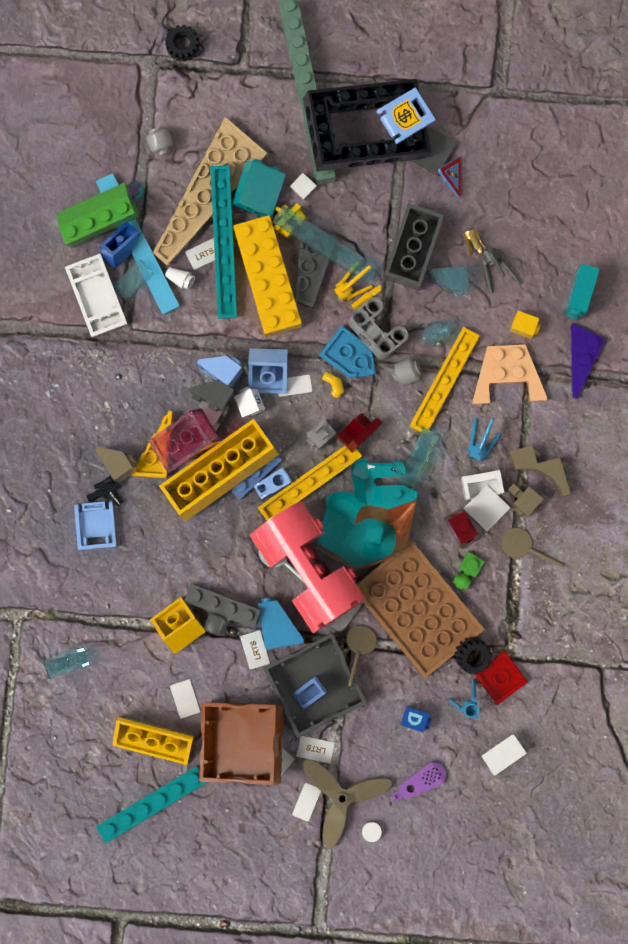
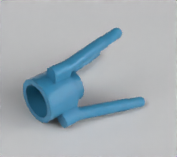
M491 418L481 443H476L475 446L477 419H474L470 445L467 450L470 452L469 457L483 462L484 458L487 459L490 451L501 436V433H498L488 448L484 446L494 423V418Z
M473 679L472 699L466 700L463 706L451 698L448 701L459 712H464L466 717L478 719L479 707L476 697V680Z

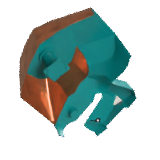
M367 459L356 460L351 468L354 493L337 492L326 497V511L323 520L324 534L319 538L318 545L315 548L331 558L357 569L383 562L405 548L415 510L417 491L408 489L404 485L376 486L374 483L376 478L405 475L403 462L368 463Z

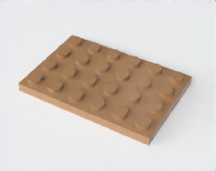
M412 540L400 552L385 560L357 583L366 597L362 601L424 678L428 677L458 651L456 647L461 645V641L465 642L467 637L469 639L476 637L485 630Z

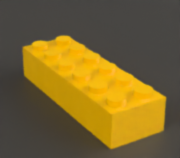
M270 215L233 225L265 338L301 328V319Z
M253 418L159 485V487L178 515L186 522L273 460L279 453Z

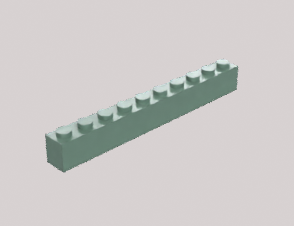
M279 0V10L316 185L334 183V170L317 172L303 97L308 90H317L299 3L298 0Z

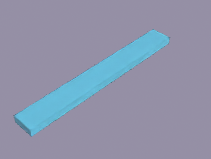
M113 173L96 181L101 193L118 185ZM136 219L128 222L140 232V236L131 253L162 315L180 308Z

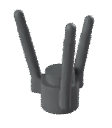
M495 248L488 249L482 253L483 260H481V263L484 267L490 293L493 292L488 265L490 267L496 266L501 276L505 277V273L499 264L501 262L519 285L521 284L517 275L502 258L500 252L497 253Z

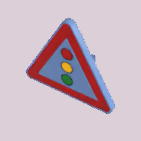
M456 157L438 168V172L443 178V182L447 183L458 198L461 197V157Z

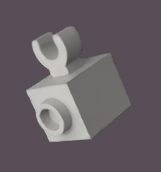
M323 419L306 434L308 437L306 441L313 449L317 447L320 450L336 436V432Z

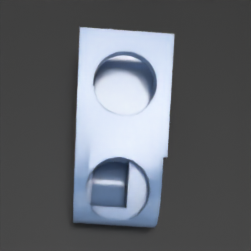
M281 468L257 483L254 488L260 499L263 500L293 482L285 468Z

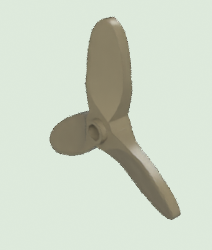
M311 759L303 761L304 771L311 782L332 800L325 816L322 834L325 847L331 849L337 844L343 832L347 806L350 803L368 800L383 794L391 787L392 782L386 778H374L345 788L341 787L334 776L318 762Z

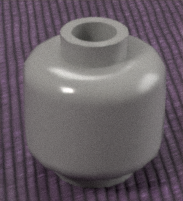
M163 126L149 130V134L146 136L152 153L158 152L159 155L170 152L169 148L174 144L169 129H163Z
M411 358L396 363L394 365L395 371L392 372L395 382H400L403 386L418 381L419 375L422 374L416 360L413 361Z

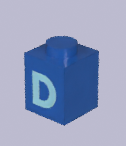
M406 706L400 725L424 733L425 729H429L431 718H428L429 714Z

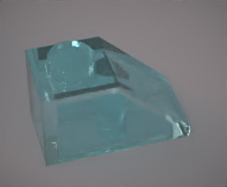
M467 266L428 270V277L448 294L463 296L464 293H467L469 289Z
M83 647L64 652L43 661L49 679L89 665Z

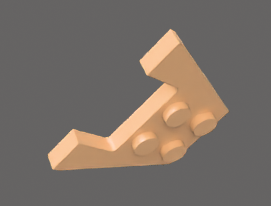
M525 344L487 346L472 405L490 404L489 384L527 382L529 402L547 401L546 393Z

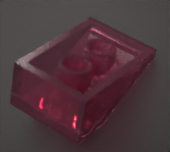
M201 408L190 410L151 438L149 442L167 473H170L205 453L221 442Z

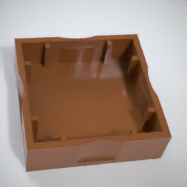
M202 702V749L200 753L199 782L281 784L283 705Z

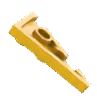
M168 411V414L164 416L161 426L156 434L154 433L146 446V451L140 457V461L136 466L138 471L131 476L168 479L174 419L173 411Z

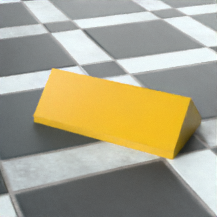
M120 716L116 720L112 746L187 765L195 736Z

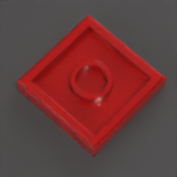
M506 651L495 657L491 663L489 662V667L484 668L485 671H479V674L474 673L496 705L528 683Z

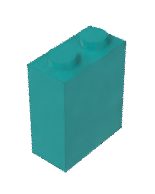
M253 159L247 161L244 164L232 205L260 217L268 215L272 217L286 174L280 172V169L277 167L263 165L264 162L261 160Z
M581 263L576 270L563 314L567 315V318L578 320V318L582 319L587 313L599 268Z

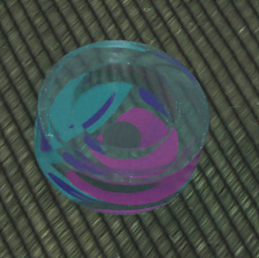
M133 181L127 185L133 201H139L144 197L145 189L140 182Z

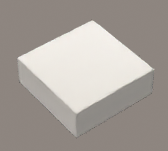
M304 173L290 186L302 200H305L317 187Z

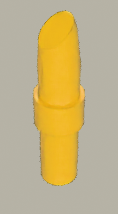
M381 285L364 293L362 297L351 304L352 308L356 310L366 301L381 292Z

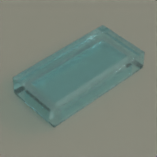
M139 260L113 287L125 300H128L154 273L142 260Z

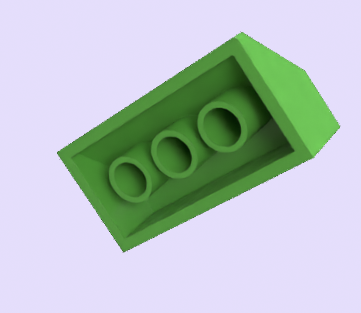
M125 182L57 213L60 232L65 244L71 248L120 227L126 221L131 222L140 217Z

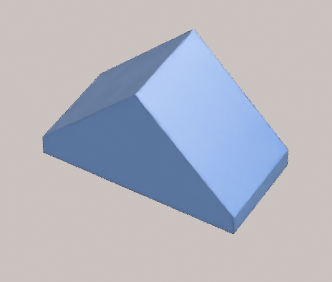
M315 676L292 693V695L304 710L326 694L327 690Z

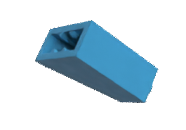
M273 597L261 599L262 603H258V608L262 610L260 619L265 649L304 643L302 636L278 601H273Z

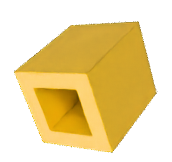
M517 311L510 332L531 339L533 335H537L541 326L538 324L539 318Z

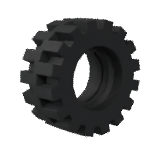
M176 25L175 29L172 27L165 39L167 51L173 59L176 58V61L182 60L186 62V59L191 60L199 51L198 35L190 26L182 25L180 27ZM187 37L190 40V46L185 50L177 49L175 47L176 39Z
M467 637L465 642L461 641V645L456 647L458 651L454 653L456 656L455 661L466 673L473 674L474 672L479 674V671H485L484 668L489 667L488 662L491 663L492 661L490 658L492 656L490 647L480 638L471 637L469 639ZM479 649L478 658L468 662V654L472 650Z

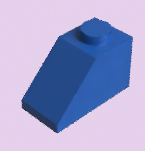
M126 221L99 245L102 258L114 268H117L129 257L140 236V232Z

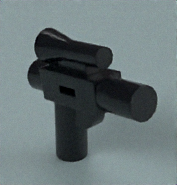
M111 476L94 484V488L99 489L86 495L89 502L104 497L106 500L113 499L117 506L124 502L116 492L117 489L121 488V484L113 482Z

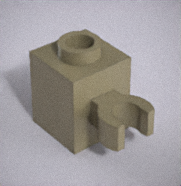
M513 483L508 488V491L517 498L512 506L515 507L513 509L514 512L520 517L523 515L528 517L543 500L531 487L526 488L522 492Z

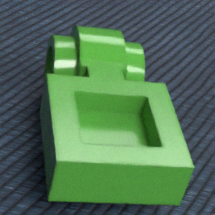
M467 552L458 568L463 573H457L452 582L455 584V587L460 590H466L472 581L468 579L469 575L475 578L485 561Z

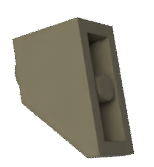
M101 447L95 448L114 481L121 483L138 471L136 467L137 461L132 454L129 455L122 451Z

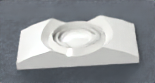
M101 254L65 267L92 338L127 325Z

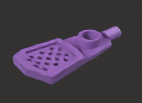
M429 762L400 785V791L392 795L394 800L398 801L403 797L410 799L444 784L446 771L442 764ZM408 785L414 786L412 792L407 791Z

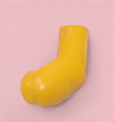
M326 371L322 380L331 384V395L339 398L344 392L342 381Z

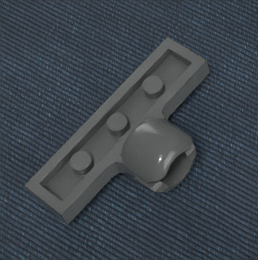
M195 584L190 585L185 599L186 603L207 611L208 616L204 629L218 636L226 634L229 623L232 620L256 629L262 610Z

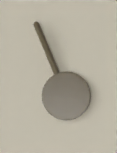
M511 528L502 536L501 547L509 557L522 558L531 552L563 567L562 563L532 549L531 537L524 529Z
M355 626L348 631L346 636V643L349 649L356 653L348 683L350 687L353 684L359 656L371 653L377 643L374 632L366 626Z

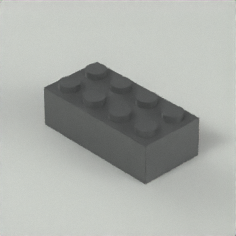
M408 203L383 279L418 291L420 290L444 218L443 214Z

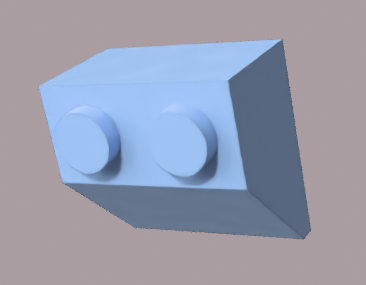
M250 348L248 387L250 389H257L259 393L287 394L288 350Z
M220 356L199 359L197 361L200 370L215 381L218 380L230 388L233 387L243 373L242 366L240 365L241 362L233 356L231 358Z

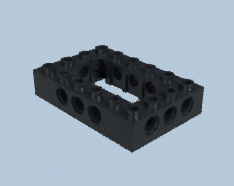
M417 79L308 90L303 97L316 171L425 159L431 153L427 127L397 145L395 143L396 139H380L375 142L362 141L358 144L349 145L348 143H343L336 150L334 142L335 133L332 131L330 121L332 119L331 114L378 109L413 88H416L419 92ZM415 100L412 104L419 115L423 117L424 113Z

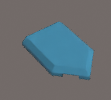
M341 325L319 356L348 378L376 375L373 352L360 338Z

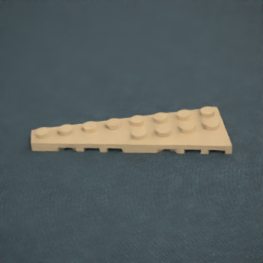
M226 117L223 119L218 132H216L210 147L206 151V155L198 166L174 215L171 217L169 225L153 251V254L166 266H169L212 218L210 166H230L232 195L237 189L245 162L253 159L263 161L267 156L266 151Z

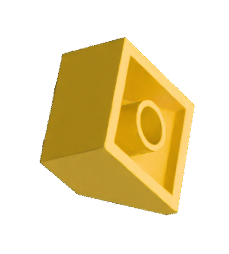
M182 597L150 619L162 640L174 655L206 632Z

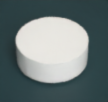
M368 822L363 826L362 835L368 842H375L381 837L382 831L377 823Z

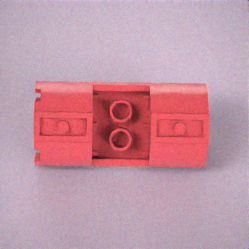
M300 501L262 524L250 534V537L270 568L289 558L308 587L307 590L293 599L292 602L312 633H315L328 623L342 616L341 614H345L357 606L366 597L355 580L357 576L351 567L343 566L328 575L329 570L324 563L320 564L317 559L319 557L314 547L310 548L309 545L324 534L323 528L325 527L319 518L315 519L311 515L304 502Z

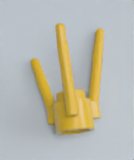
M356 261L342 280L335 285L336 288L333 291L342 302L345 299L350 301L353 297L373 288L372 285H369L351 294L353 291L351 286L371 269V265H368L347 283L345 281L359 265V262Z

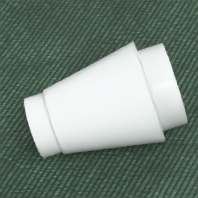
M169 267L165 274V277L183 290H189L195 281V276L191 272Z

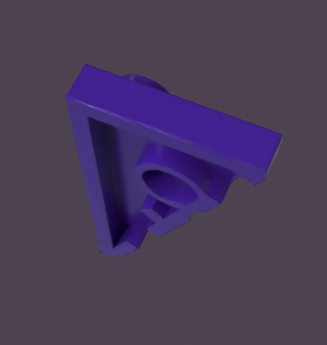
M572 323L570 326L572 397L577 399L605 339Z

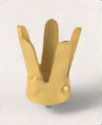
M467 227L468 231L463 236L466 241L467 255L471 257V242L479 253H482L480 243L484 249L486 248L481 242L477 230H470Z

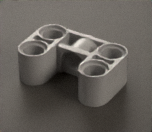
M371 298L353 312L349 325L377 358L386 359L405 343L408 338V332L404 327L397 326L389 333H383L374 322L383 309V303L379 298ZM369 306L376 307L377 311H371ZM355 317H360L363 323H358ZM394 334H399L402 340L395 339ZM381 345L386 346L387 349H388V352L382 351V350L380 349V346H381Z

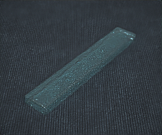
M284 205L272 221L354 276H357L368 265H371V269L360 278L366 284H369L378 269L377 266Z

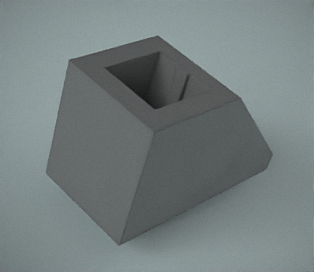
M218 380L189 389L190 394H192L191 398L200 403L202 400L209 404L208 407L215 412L219 410L224 412L235 393L234 389Z

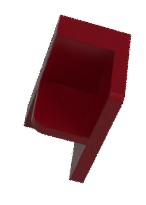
M361 413L337 435V438L353 453L383 422L378 417L371 422Z

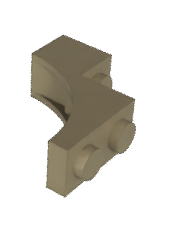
M532 445L508 453L513 472L518 470L537 472L548 478L555 485L561 498L571 494L572 485L569 479L566 480L564 473L567 472L564 461H561L560 457L537 463L539 454L537 449H533Z

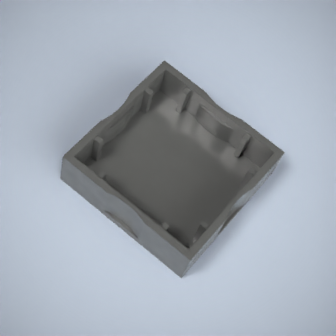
M333 633L263 667L274 692L283 705L285 714L297 738L367 703L355 678L352 686H348L351 670ZM316 676L327 690V693L303 710L292 693Z

